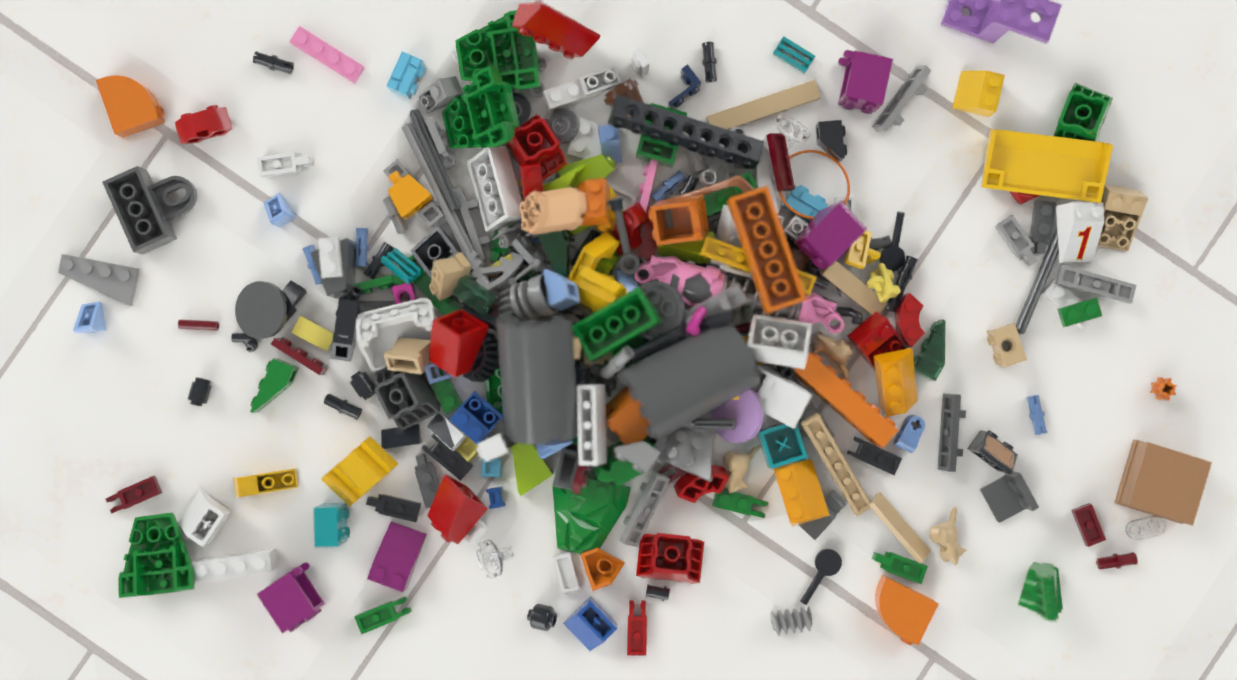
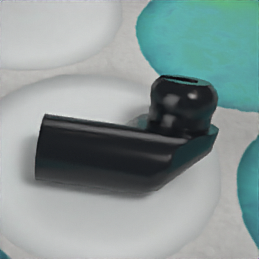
M851 307L836 308L841 317H852L853 324H862L863 315L861 312Z

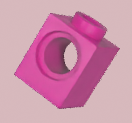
M405 283L392 287L396 304L403 303L402 296L405 293H409L410 301L418 299L414 283Z

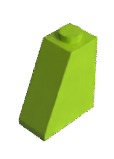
M601 154L567 164L557 172L562 176L584 164L586 168L576 184L577 186L585 180L608 179L618 169L615 167L617 163L610 155Z
M514 442L515 445L511 447L518 493L522 496L554 473L546 460L539 458L536 445Z

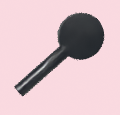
M897 211L891 246L885 248L879 258V263H884L886 269L892 270V272L899 270L905 261V253L899 247L905 212Z
M823 549L817 553L815 567L818 572L800 600L803 604H808L824 576H832L840 571L842 559L835 550Z

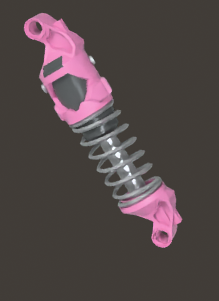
M652 255L651 261L639 263V269L634 273L635 280L641 284L655 279L670 284L681 294L685 306L692 308L736 284L738 278L737 276H734L733 279L729 278L727 273L721 272L719 268L714 266L702 267L695 265L694 261L683 262L677 256L661 258ZM645 269L649 274L646 277H642L638 271ZM746 280L744 287L741 282H738L748 297V301L731 310L734 317L737 315L740 307L741 317L744 321L750 317L752 312L757 315V311H761V315L765 316L757 290L755 294L748 292L750 280ZM811 292L810 296L805 295L807 299L805 301L766 314L768 317L769 314H773L774 318L781 319L784 317L787 320L815 324L822 322L831 333H840L844 328L843 319L835 310L837 304L824 300L816 292ZM745 307L750 308L746 316ZM833 319L839 320V323L835 326L830 325V321Z

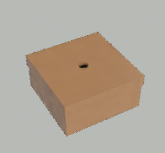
M1133 439L1114 503L1180 524L1184 523L1193 526L1212 462L1149 442Z

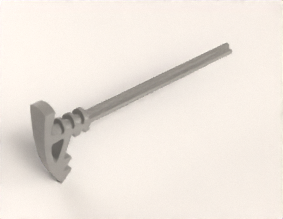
M405 123L401 128L463 255L471 264L470 272L472 273L470 278L471 280H476L474 283L476 290L457 294L461 304L471 303L504 285L519 270L525 259L521 254L511 252L512 260L500 258L501 266L483 268L485 262L484 260H479L481 257L480 252L474 251L456 212L450 209L412 123ZM503 273L502 276L491 283L487 277L488 275Z

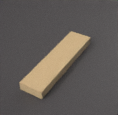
M837 261L831 266L824 268L820 273L870 315H873L875 312L880 314L888 304L887 302L880 303L877 294Z
M881 492L877 493L869 503V507L918 563L924 562L930 549Z

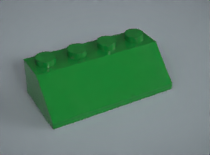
M637 287L573 325L572 329L577 338H579L589 360L597 361L661 324L663 321L651 301L640 287Z

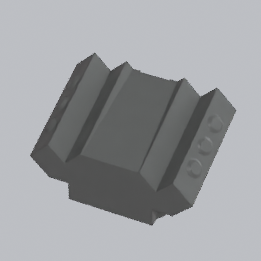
M387 367L375 372L377 388L374 391L388 419L393 418L396 425L402 430L441 412V404L435 399V393L426 378L425 372L415 374L390 371Z

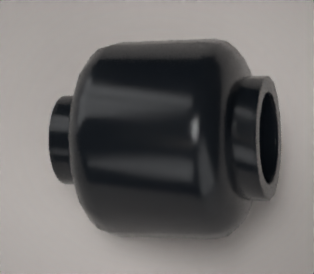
M536 604L533 609H529L527 620L530 621V626L533 629L549 631L556 624L557 613L552 606Z

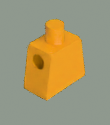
M395 171L388 177L393 184L388 189V193L400 216L405 220L409 219L434 199V196L410 174L402 178L399 172Z

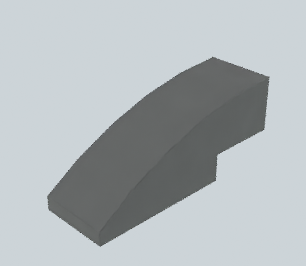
M572 443L562 448L553 484L554 487L573 490V481L579 462L578 444L576 446Z

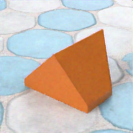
M599 548L580 554L592 591L611 585L625 562Z

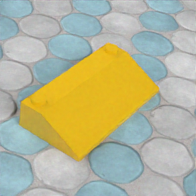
M990 128L981 187L1101 203L1114 145L1105 142Z

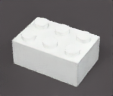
M753 314L747 347L754 361L805 369L812 323Z

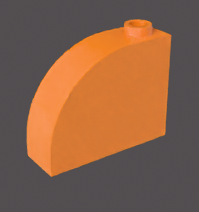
M119 75L106 76L96 80L115 135L124 138L166 123L163 117L165 116L163 107L159 105L154 94L144 85L129 77Z
M883 574L875 592V604L881 620L895 634L901 637L900 640L910 646L912 643L919 646L939 604L933 599Z

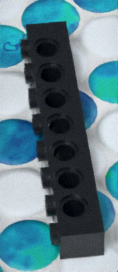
M616 94L608 119V124L615 128H624L634 134H643L653 140H662L672 146L684 147L691 152L697 151L705 154L707 157H716L726 163L741 165L745 169L756 168L760 162L764 141L618 94Z

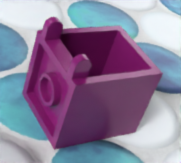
M846 50L843 53V57L838 60L840 66L846 67L838 105H842V108L847 110L860 109L865 114L875 113L884 103L893 58L857 50Z
M308 562L296 567L257 593L258 598L282 634L287 630L291 633L303 623L314 618L322 611L320 608L325 604L305 573L310 568Z

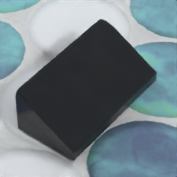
M419 424L402 430L400 427L381 430V446L383 449L422 443Z

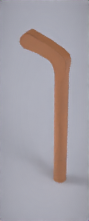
M734 176L728 180L673 198L706 195L733 186L739 187L743 193L755 189L743 177Z

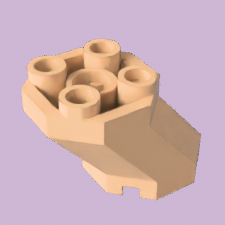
M572 187L545 192L533 191L520 204L522 230L532 234L566 229L574 231L583 222L584 218H580L581 214L586 213L585 193Z

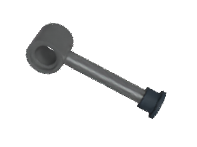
M623 198L608 201V204H610L611 210L615 214L623 250L620 258V269L623 273L631 275L639 269V258L630 250L622 214V201L624 200ZM627 259H632L635 261V265L633 267H626L624 262Z

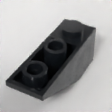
M339 297L331 359L351 362L355 348L359 300Z

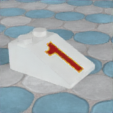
M1071 202L1057 205L1059 263L1093 262L1104 225L1103 202Z

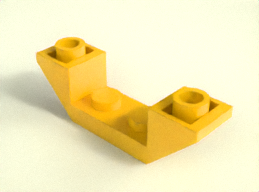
M604 232L583 247L568 279L577 283L581 279L578 273L585 266L595 270L601 258L611 259L620 242L609 232Z

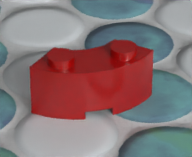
M211 105L206 108L207 110L182 114L180 116L181 119L174 122L180 143H200L212 137L226 135L233 129L227 108Z
M639 201L622 213L631 251L643 243L640 236L643 222L648 219ZM616 223L614 227L613 237L620 242L616 249V252L620 257L623 254V250Z
M906 293L902 296L894 314L895 330L906 348L913 347L925 334L919 322L920 311L924 305L911 293Z
M711 465V482L691 473H686L677 480L673 487L677 497L696 503L705 494L721 493L729 476L724 467Z

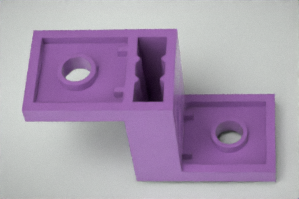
M949 0L941 25L993 44L1008 31L1046 44L1050 40L1062 4L1051 0ZM961 8L969 9L970 16H963ZM1032 13L1039 15V22H1034L1031 19Z

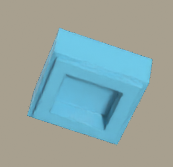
M483 458L481 477L501 478L502 458H494L487 462Z

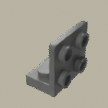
M1015 471L1011 475L1006 474L980 489L998 523L1025 509L1034 511L1039 508L1022 474Z

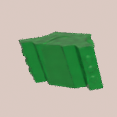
M1075 83L1069 92L1059 117L1054 136L1097 141L1111 107L1113 97Z
M649 435L642 440L655 448ZM622 441L610 447L606 446L607 463L597 466L592 465L597 480L606 483L614 481L616 486L630 481L645 471L640 473L632 467L633 463L626 460V462H623L615 457L617 453L614 452L616 446L624 445Z
M1033 562L1028 569L1018 605L1036 612L1047 621L1057 622L1056 618L1059 619L1058 613H1062L1061 609L1063 610L1058 568L1049 563L1040 564Z

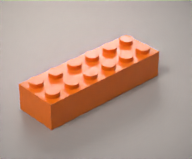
M768 186L729 198L727 205L764 314L807 300Z
M808 352L805 369L791 367L794 370V376L873 445L884 448L897 433L898 429L894 427L896 423L893 420L880 415L881 410L874 404L870 405L865 401L866 397L862 393L852 390L850 388L852 385L846 379L838 378L835 375L837 372L831 366L823 365L821 363L822 359L816 353Z

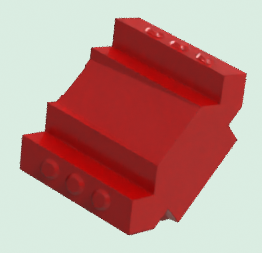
M537 114L516 128L512 140L506 143L507 148L510 149L513 158L519 166L536 162L541 164L542 182L568 164L556 136L545 119Z
M664 533L643 534L639 543L636 576L655 580L688 582L690 584L700 583L704 541L692 539L691 536Z

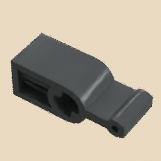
M834 489L824 498L830 516L799 525L814 540L822 534L840 510L848 503Z

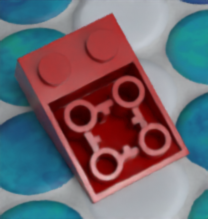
M875 312L847 335L855 349L874 372L875 355L907 349L889 320L878 312Z

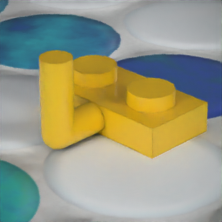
M865 231L847 249L844 263L863 269L866 264L870 265L881 257L880 252L869 248L871 232Z

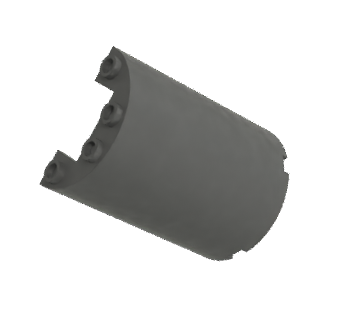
M511 313L499 314L496 322L504 435L510 441L534 445L550 444V441L556 439L559 442H563L578 436L572 320H564V317L557 316L546 323H537L536 320L519 322V317L511 316Z
M726 323L711 328L707 326L706 329H701L697 336H692L689 333L683 336V338L668 344L667 348L664 349L663 347L618 371L620 374L617 375L623 386L626 385L627 388H631L629 393L634 401H638L640 405L638 409L641 416L649 421L646 430L649 436L655 438L656 441L758 386L760 383L759 374L754 373V369L757 368L746 343L733 325L729 327Z

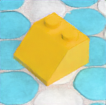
M987 70L961 71L952 108L990 117L997 111L1005 75Z

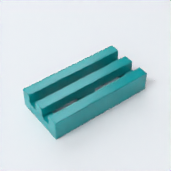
M784 36L773 52V55L804 74L815 58L814 54ZM783 43L786 44L787 46H789L790 48L794 49L795 51L799 52L800 54L804 55V56L807 57L809 60H807L806 58L802 57L801 55H799L798 53L794 52L793 50L789 49L788 47H786L785 45H783ZM782 49L794 58L800 60L801 62L806 64L805 67L796 62L795 60L791 59L790 57L786 56L779 50Z
M396 247L392 253L388 252L386 257H381V263L406 284H410L422 275V269ZM390 260L394 261L399 266V268Z

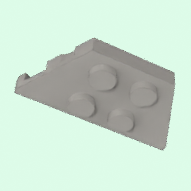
M683 427L668 435L666 447L660 452L657 459L711 482L713 441L708 437Z

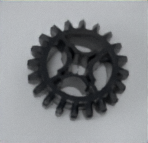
M487 331L470 372L463 374V377L473 382H485V380H490L491 376L495 375V370L499 369L498 339L495 338L494 334Z

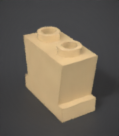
M462 252L455 254L452 258L435 260L433 263L430 290L439 301L458 292H467L471 264Z
M398 337L392 349L387 350L383 354L387 369L390 371L422 374L425 371V366L430 363V340Z

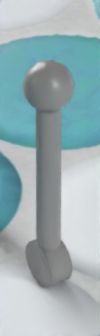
M534 259L533 263L521 273L509 278L508 283L510 285L516 284L520 277L533 267L539 266L540 260Z

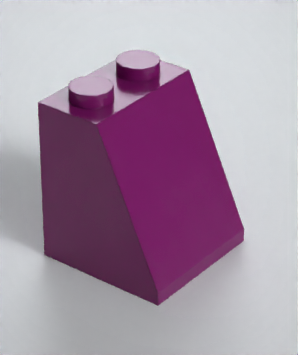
M839 201L820 210L795 243L812 260L815 266L823 269L831 266L867 230V227L842 201Z

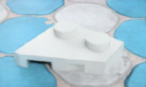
M578 118L579 128L577 134L571 140L567 155L582 160L601 155L597 123Z

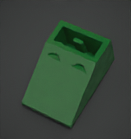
M654 103L650 104L655 107H659L680 115L687 116V113L683 111L675 110ZM641 134L636 158L648 162L650 160L658 161L657 164L672 168L678 146H672L662 140H653L649 136Z

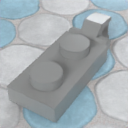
M432 116L425 118V124L445 169L455 167L454 155L446 152V149H449L445 138L441 139L438 133L441 131L438 121H433Z
M1013 215L995 225V228L1019 260L1023 259L1027 266H1031L1038 261L1033 254L1035 251L1033 248L1034 244Z

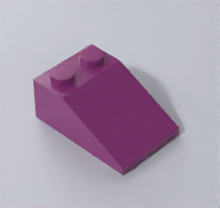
M391 521L373 560L367 579L404 592L410 583L427 534Z

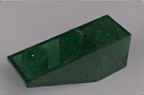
M943 319L933 322L929 329L931 333L928 339L925 338L920 346L922 349L920 354L913 358L915 373L930 381L937 380L945 365L946 321Z

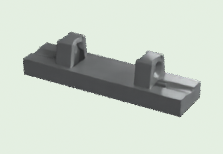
M943 393L937 470L956 472L957 456L963 457V449H958L959 419L966 418V410H960L961 395Z

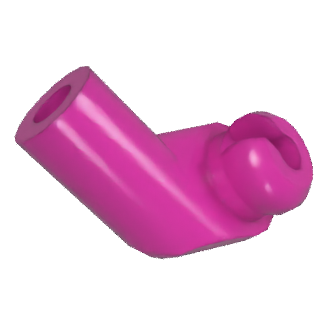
M702 306L698 307L686 327L687 332L692 336H697L700 333L698 326L707 313L706 308Z

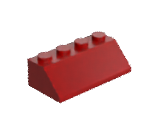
M543 2L519 4L512 25L519 30L520 34L533 37L535 42L548 45L550 50L561 52L563 57L568 59L583 57L601 36Z

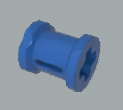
M503 486L486 489L490 500L489 509L506 506L502 496Z

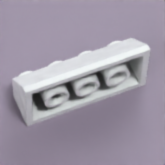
M507 146L485 147L467 161L485 231L491 232L506 226H512L522 220L520 212L522 200Z

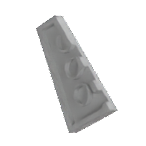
M62 254L58 273L132 306L140 269Z

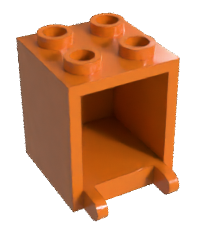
M704 194L659 200L649 210L650 221H653L654 225L652 236L653 240H656L657 246L703 240L710 232ZM671 209L674 227L667 228L664 210Z
M627 386L605 405L606 425L613 433H616L624 445L642 441L649 435L646 430L649 421L641 416L638 409L640 405L637 400L634 401L629 393L631 388H627Z

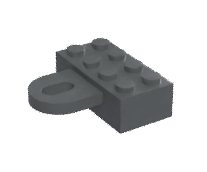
M139 166L102 181L132 251L142 255L176 240L177 237L170 220L188 213L193 209L197 201V190L188 179L181 176H170L153 184L148 171ZM185 188V197L175 202L169 200V195L172 192Z

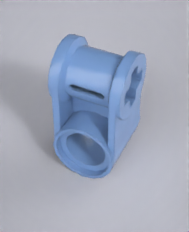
M916 415L907 416L894 439L893 445L913 453L925 429L924 420ZM911 422H916L918 424L917 427L911 425Z

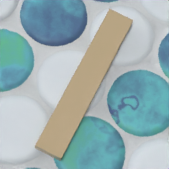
M812 80L709 115L706 118L709 124L730 130L733 127H739L819 100L821 96L816 81Z
M816 412L800 422L853 513L858 516L870 508V501L820 415Z

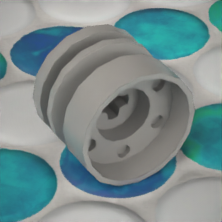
M544 274L529 279V281L514 284L510 288V300L513 310L522 322L538 320L541 316L546 317L558 312V309L550 307L547 301L548 296Z

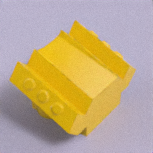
M586 266L578 273L581 277L576 283L580 303L589 307L594 313L628 293L627 289L622 284L616 282L612 275L607 273L600 274Z
M369 436L352 450L346 458L326 473L321 480L351 507L399 464Z

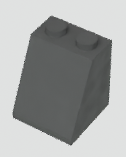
M348 238L340 241L343 277L322 278L319 249L310 252L327 296L335 299L347 296L355 284L354 245H356V242Z

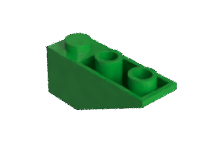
M278 358L270 360L265 369L267 371L265 378H262L259 382V392L251 401L250 406L252 408L250 412L257 413L289 388L295 379L299 367Z

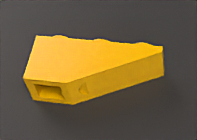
M296 468L233 477L235 497L298 488Z

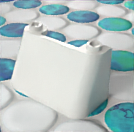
M420 298L366 311L358 315L356 318L357 344L372 372L387 367L383 354L387 350L392 349L398 337L431 340L432 320L437 319L430 299Z

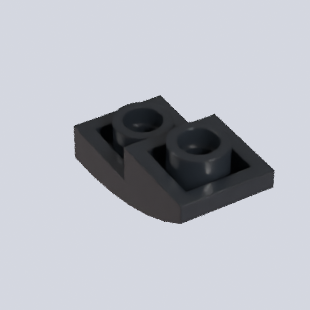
M291 280L282 290L287 300L285 301L286 315L288 316L286 323L297 311L295 306L307 293L305 288Z

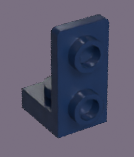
M688 64L681 69L680 78L686 86L689 84L690 87L669 101V108H678L685 102L683 99L689 95L693 97L700 91L701 81Z

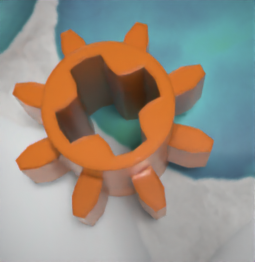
M1157 377V382L1150 383L1152 385L1150 393L1156 395V400L1163 398V400L1169 401V396L1176 395L1175 387L1177 385L1171 383V378Z

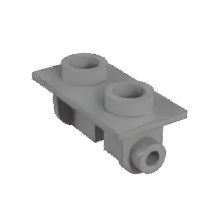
M521 221L514 224L513 228L509 229L506 226L498 230L499 234L492 239H499L500 247L508 248L513 246L511 242L520 232L523 235L528 232L522 230L520 226L522 224Z

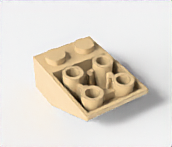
M1105 184L1101 199L1104 207V225L1097 246L1122 251L1129 250L1149 199L1142 191Z

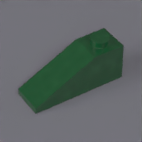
M568 229L538 235L554 271L568 278L570 268V234Z

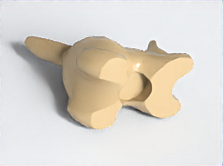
M818 331L817 338L813 340V352H825L838 364L844 378L848 380L849 372L845 364L852 354V345L843 339L835 341L829 334Z
M760 445L753 447L748 454L728 451L724 455L723 465L728 470L729 478L723 489L728 488L729 493L748 488L743 481V477L749 467L750 460L760 450Z
M953 507L951 510L949 521L943 522L938 526H932L929 531V538L933 542L940 544V557L944 562L950 560L954 565L958 563L960 556L967 551V549H963L958 545V532L955 526L957 507Z

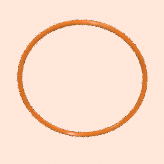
M803 150L789 156V159L803 153H817L833 160L841 168L847 181V196L844 201L846 205L850 195V181L845 169L835 158L817 150ZM778 192V193H779V196H780V198H781V200L783 201V203H784V204L787 206V208L790 209L793 213L797 214V215L800 216V217H803V218H806V219H810V220H812V219L814 218V217H810V216L803 215V214L797 212L796 210H794V209L786 202V200L784 199L782 193H781V192Z

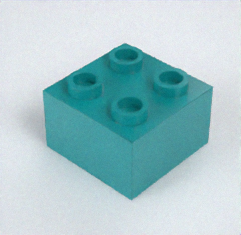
M779 423L760 429L757 433L767 466L770 469L808 458L798 425L792 428L784 423Z
M323 503L313 508L314 547H338L345 543L347 538L350 537V528L347 527V519H349L350 512L349 507H346V503Z

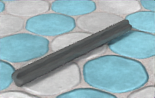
M411 110L409 116L449 207L452 211L459 210L461 203L420 110Z
M1057 228L1017 320L1016 328L1019 334L1026 332L1059 254Z

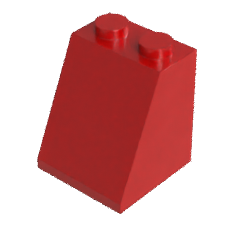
M462 309L432 320L429 361L455 378L470 372L489 325Z
M445 474L427 516L432 521V527L442 533L440 536L446 542L450 543L452 541L459 544L488 508L468 486Z

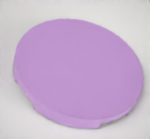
M752 389L739 395V399L730 400L715 408V411L712 412V418L736 419L735 430L715 429L721 438L731 443H743L753 439L759 432L764 417L759 396Z

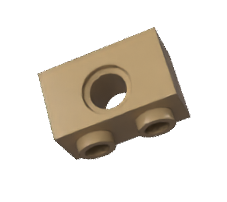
M1015 323L987 331V342L993 348V359L999 367H1007L1027 360ZM1004 341H1006L1008 344V349L1006 351L1002 349V343Z

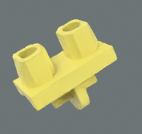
M879 263L877 269L869 274L871 279L867 281V286L870 289H875L880 303H885L889 298H895L900 293L899 286L892 283L894 277L892 270H887L884 263Z

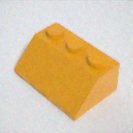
M908 348L875 355L874 364L879 408L886 417L906 413L918 401L913 349Z
M812 460L792 462L773 469L792 527L830 516Z

